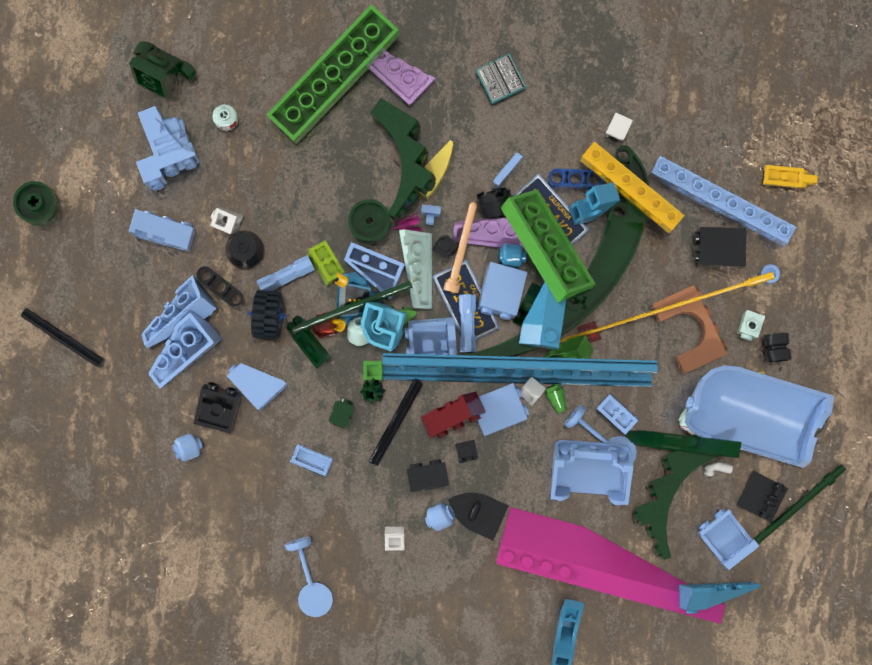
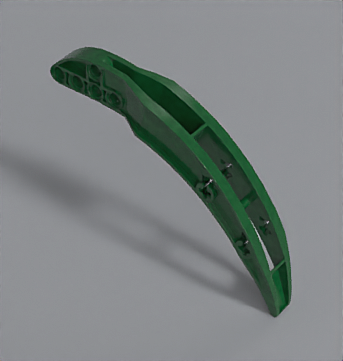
M623 145L618 147L614 158L649 186L646 170L636 153L629 146ZM618 153H627L628 159H621ZM619 197L620 201L609 209L601 241L587 269L596 285L591 289L566 299L561 336L582 323L601 305L618 284L637 250L643 233L646 214L625 197ZM621 208L624 211V215L617 216L614 213V209ZM571 300H574V303L577 304L576 307H573ZM519 334L496 346L466 355L516 357L541 347L519 344Z

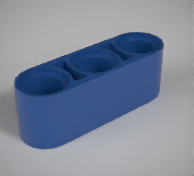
M553 169L549 173L547 181L549 186L554 189L590 190L594 186L602 185L604 180L592 170ZM553 175H559L562 181L559 183H555L552 181L551 177ZM576 175L580 178L581 182L575 184L570 178ZM596 176L599 179V183L592 184L589 178Z

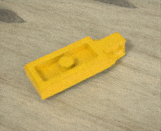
M765 165L763 185L801 189L806 188L807 185H816L818 176L808 175V171L804 170V168Z

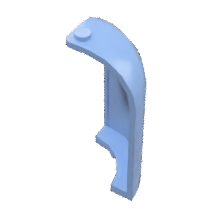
M724 365L711 369L698 382L692 397H688L685 424L690 431L700 437L742 442L741 450L804 468L812 461L817 438L814 437L817 428L822 429L825 421L832 414L834 395L741 367Z

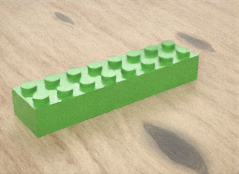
M371 4L266 115L297 144L401 35L399 29Z

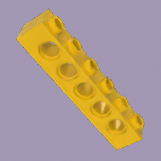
M595 141L582 155L580 160L607 183L614 182L616 189L621 195L669 234L685 216Z

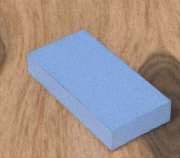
M518 152L515 153L493 180V185L496 188L503 184L522 161L523 156Z
M297 444L290 462L327 476L333 458Z

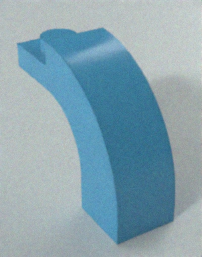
M564 600L558 620L551 665H572L577 631L584 609L583 602Z

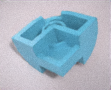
M366 302L361 320V328L368 340L367 342L388 351L395 350L404 333L402 328L407 313L393 309L392 306L386 304Z

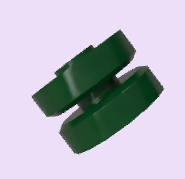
M30 181L21 185L15 192L13 207L16 214L26 223L43 227L49 225L57 218L60 212V201L58 195L49 186L39 181Z
M367 199L356 203L351 209L348 216V225L353 237L359 242L366 245H375L382 242L388 236L391 229V219L387 208L381 202ZM369 219L370 221H373V223L367 224L366 221Z

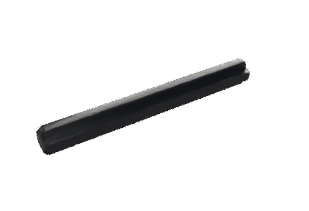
M25 308L21 313L22 318L91 364L100 367L103 363V358L31 310Z
M416 379L413 380L369 459L371 464L377 466L419 393L423 385L422 382Z

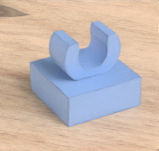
M422 204L421 215L426 216V225H433L434 217H440L441 207Z

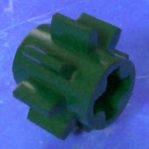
M373 378L370 383L368 381L364 382L360 393L363 394V400L373 404L375 400L381 401L386 389H383L382 382L375 381Z

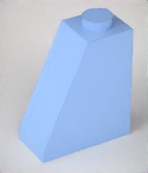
M242 363L239 365L235 364L228 370L230 374L227 377L259 411L288 386L285 381Z

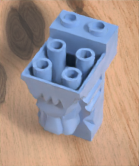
M156 106L138 112L154 155L137 161L136 164L144 184L150 190L157 191L164 188V185L168 183L165 176H175L179 174L180 170L185 168L186 170L197 167L200 160L186 134L185 124L182 119L177 117L163 119Z

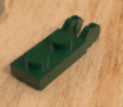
M295 316L286 327L297 345L313 365L318 368L331 356L310 330L293 333L291 326L299 324L303 320L300 316Z

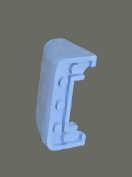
M572 440L556 441L553 455L551 499L564 501L569 498L570 492L608 495L609 501L614 505H628L633 474L632 449L623 444Z

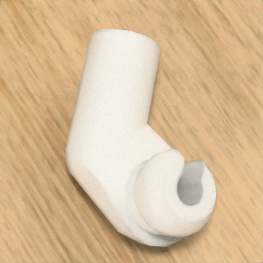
M720 461L708 463L703 467L705 468L703 474L710 477L714 475V471L730 474L733 470V465Z

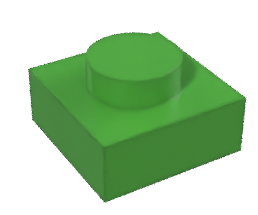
M363 361V380H372L373 378L375 380H384L382 361Z

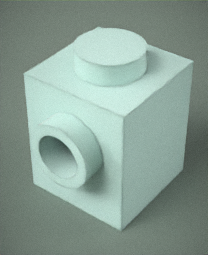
M749 310L744 311L737 334H740L741 338L747 341L757 339L765 316Z

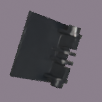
M753 471L736 505L771 523L788 488Z

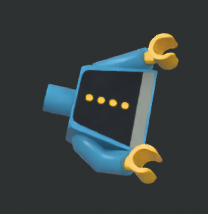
M356 272L343 275L341 273L336 274L338 277V281L334 282L338 285L336 309L380 292L371 291L369 282ZM365 306L338 316L340 319L334 318L332 323L337 324V326L333 329L342 332L351 320L363 316Z

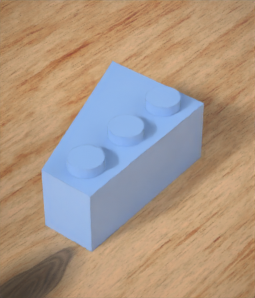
M137 209L134 211L129 227V232L134 237L190 252L196 232L191 223L184 221L178 223L170 217H159L152 212H143Z
M352 242L344 258L345 262L380 292L397 286L405 269L404 263Z

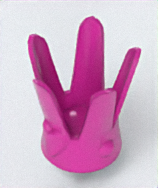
M418 213L399 220L398 226L393 227V229L399 228V230L405 229L422 232L420 227H410L419 223L420 218L414 217Z

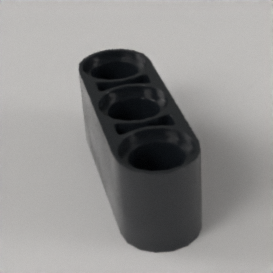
M203 266L198 269L196 277L202 285L232 308L239 309L244 306L245 296L211 268ZM206 271L210 272V279L203 281L201 278L202 274ZM220 283L226 285L223 292H217L216 290L217 285ZM234 295H240L241 297L238 304L231 302V298Z

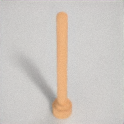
M471 202L469 205L451 277L445 282L444 290L455 293L459 292L460 286L457 280L477 208L475 202Z

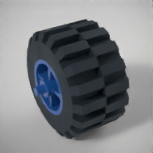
M256 291L253 298L252 312L248 311V315H251V333L253 338L277 340L280 336L282 319L287 317L286 314H283V296L281 292Z

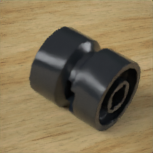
M775 333L763 336L764 344L769 348L765 352L767 363L792 360L791 349L786 347L790 342L789 333Z

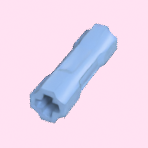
M308 255L294 261L293 264L273 274H269L256 282L260 290L275 291L279 287L315 269Z
M472 294L459 295V312L461 314L460 353L476 352V336L474 334L476 295Z

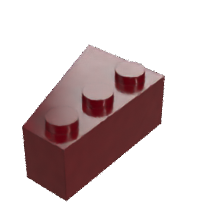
M475 391L463 394L458 399L449 401L446 405L434 409L421 416L430 438L437 436L440 439L449 434L448 431L451 429L457 431L465 427L464 423L467 421L473 423L480 420V415L486 413Z

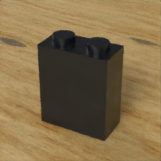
M700 227L698 232H695L694 243H697V251H694V262H697V267L743 269L746 267V228Z

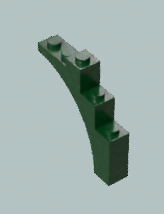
M380 98L370 114L374 121L384 127L394 138L401 157L402 173L400 187L396 199L388 212L391 219L398 223L400 219L406 216L410 204L417 200L419 192L426 196L428 191L433 190L436 178L433 173L420 166L426 162L428 151L425 146L413 140L420 132L421 126L418 120Z
M674 451L664 455L663 465L666 471H670V474L649 481L650 486H648L651 497H655L656 500L634 507L635 512H633L636 523H640L641 526L649 524V528H647L650 539L654 538L656 546H654L655 553L662 560L671 558L667 543L666 527L668 512L675 493L691 472L703 463L716 458V455Z

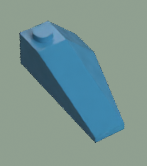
M545 282L522 324L519 344L558 350L566 300L557 303Z
M755 582L679 585V607L686 610V613L695 614L698 613V610L708 609L758 589L760 584Z

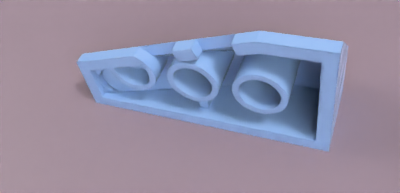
M193 275L175 291L177 295L171 303L167 302L164 305L165 310L161 316L155 317L141 336L147 348L171 337L176 324L190 312L205 319L216 309L212 297Z
M190 312L176 324L171 337L165 343L163 351L157 357L148 373L160 389L222 340L210 323L193 312Z

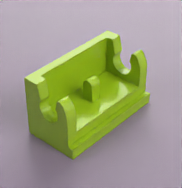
M325 240L308 250L307 255L326 287L338 279L337 273L342 275L345 273Z

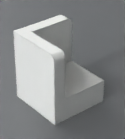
M615 113L605 137L608 138L610 135L623 141L633 120Z

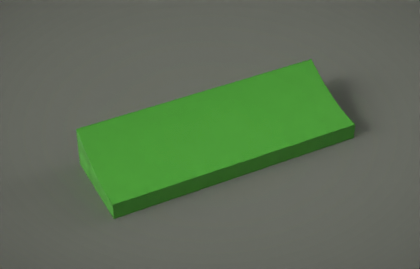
M538 189L509 197L501 210L557 303L591 289L596 285Z

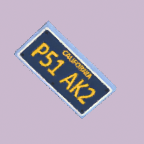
M539 174L513 195L538 189L572 245L589 231L584 224L574 225L568 206Z
M467 260L463 261L457 280L460 286L458 293L443 289L445 282L451 277L453 267L432 276L451 317H454L455 325L460 335L461 314L459 312V295L463 294L476 295V311L474 313V334L476 340L500 329L493 313L492 315H486L477 309L481 288Z

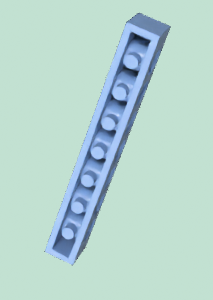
M659 156L649 175L650 178L782 247L788 244L796 229V226L662 156Z

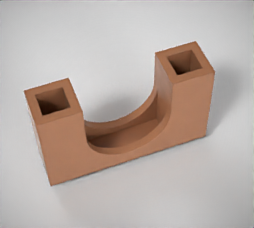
M692 285L653 303L650 307L653 311L702 296L699 288H695ZM702 300L654 314L658 323L678 314H689L695 317L702 326L703 336L700 344L696 348L675 357L683 375L727 355V345L724 340H720L718 326L715 322L712 323L709 317L711 312L707 305L704 306Z

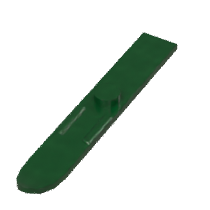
M633 430L626 433V438L631 443L642 447L739 458L742 442L653 431Z

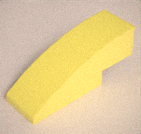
M451 140L424 167L433 173L436 178L433 190L428 191L426 196L422 194L427 200L435 192L448 169L453 150V142Z

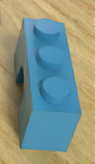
M614 182L597 185L586 193V199L574 202L568 209L574 225L593 222L620 201L619 192Z

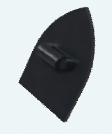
M464 493L448 499L455 517L464 527L492 541L494 540L509 505L479 493Z

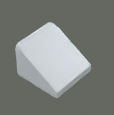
M531 377L520 390L521 398L533 406L546 388Z
M403 526L385 527V551L405 550Z

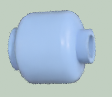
M186 434L176 438L175 443L172 445L176 458L184 462L198 457L200 449L203 448L199 437L195 438L193 434Z
M439 503L427 510L425 521L429 528L432 527L435 531H441L453 524L455 514L450 505Z

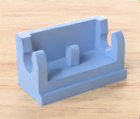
M612 393L597 407L625 435L639 420Z

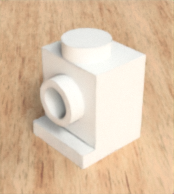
M219 207L211 215L212 222L210 226L226 233L234 234L239 230L243 215L224 207Z

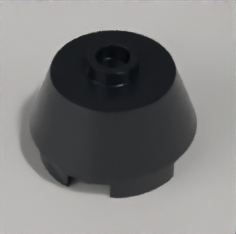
M507 188L492 189V191L486 192L485 195L482 191L477 193L478 201L476 203L484 217H503L504 213L501 207L513 195H511V189Z
M238 231L231 235L226 243V256L236 267H252L259 262L263 255V243L251 231Z

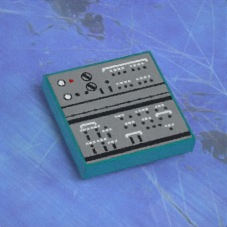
M510 53L476 69V73L492 104L526 88Z

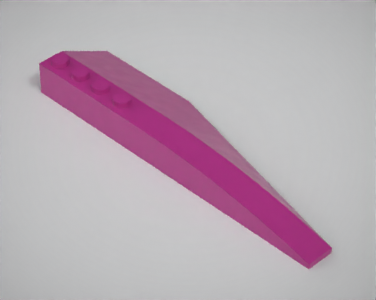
M512 507L509 509L496 564L721 624L725 604L720 603L705 610H698V613L695 614L686 613V610L679 607V585L687 583L590 529Z

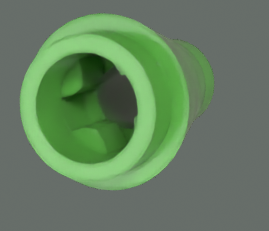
M560 383L547 387V393L545 394L556 412L560 413L567 410L564 389L560 386Z

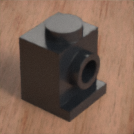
M444 235L435 242L432 250L446 262L458 250L459 245L448 235Z
M474 440L455 444L459 463L478 459Z

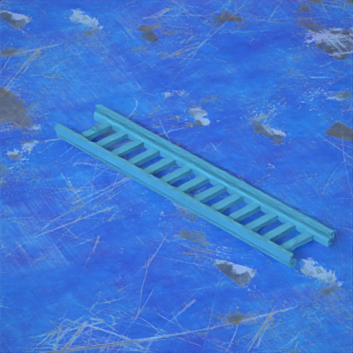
M383 353L382 361L384 380L413 381L416 379L418 381L526 384L532 377L540 384L560 383V385L652 387L651 373L658 372L657 361Z

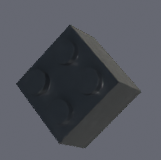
M441 459L429 461L430 465L422 466V463L410 464L407 474L411 493L449 486L446 463H441Z

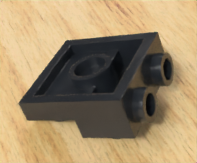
M214 382L204 384L200 391L193 424L231 434L239 408L241 393H238V390L233 387L219 388V384Z

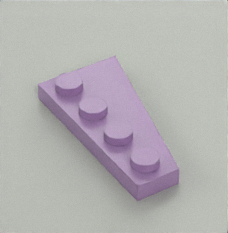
M387 51L369 68L373 74L409 107L435 81V77L427 75L420 69L405 63L402 59L394 57Z
M506 216L473 220L467 244L500 248L506 243L520 244L523 250H525ZM455 221L453 241L460 243L465 221Z

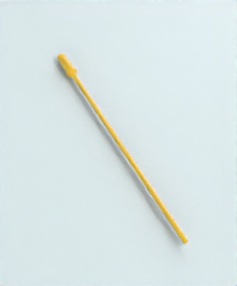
M773 272L749 278L745 282L560 339V343L572 337L589 335L740 287H752L753 285L773 280L775 277Z

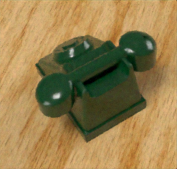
M146 41L138 43L133 51L136 57L132 58L129 63L135 83L166 100H169L172 95V89L179 72L190 82L196 76V70L190 63Z

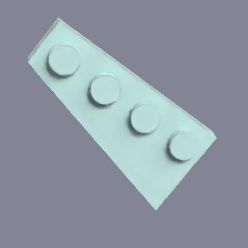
M405 229L399 230L407 278L413 286L410 289L412 306L415 309H432V233Z

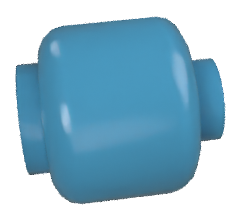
M506 243L502 248H499L498 263H501V265L519 269L522 262H526V251H523L520 244Z

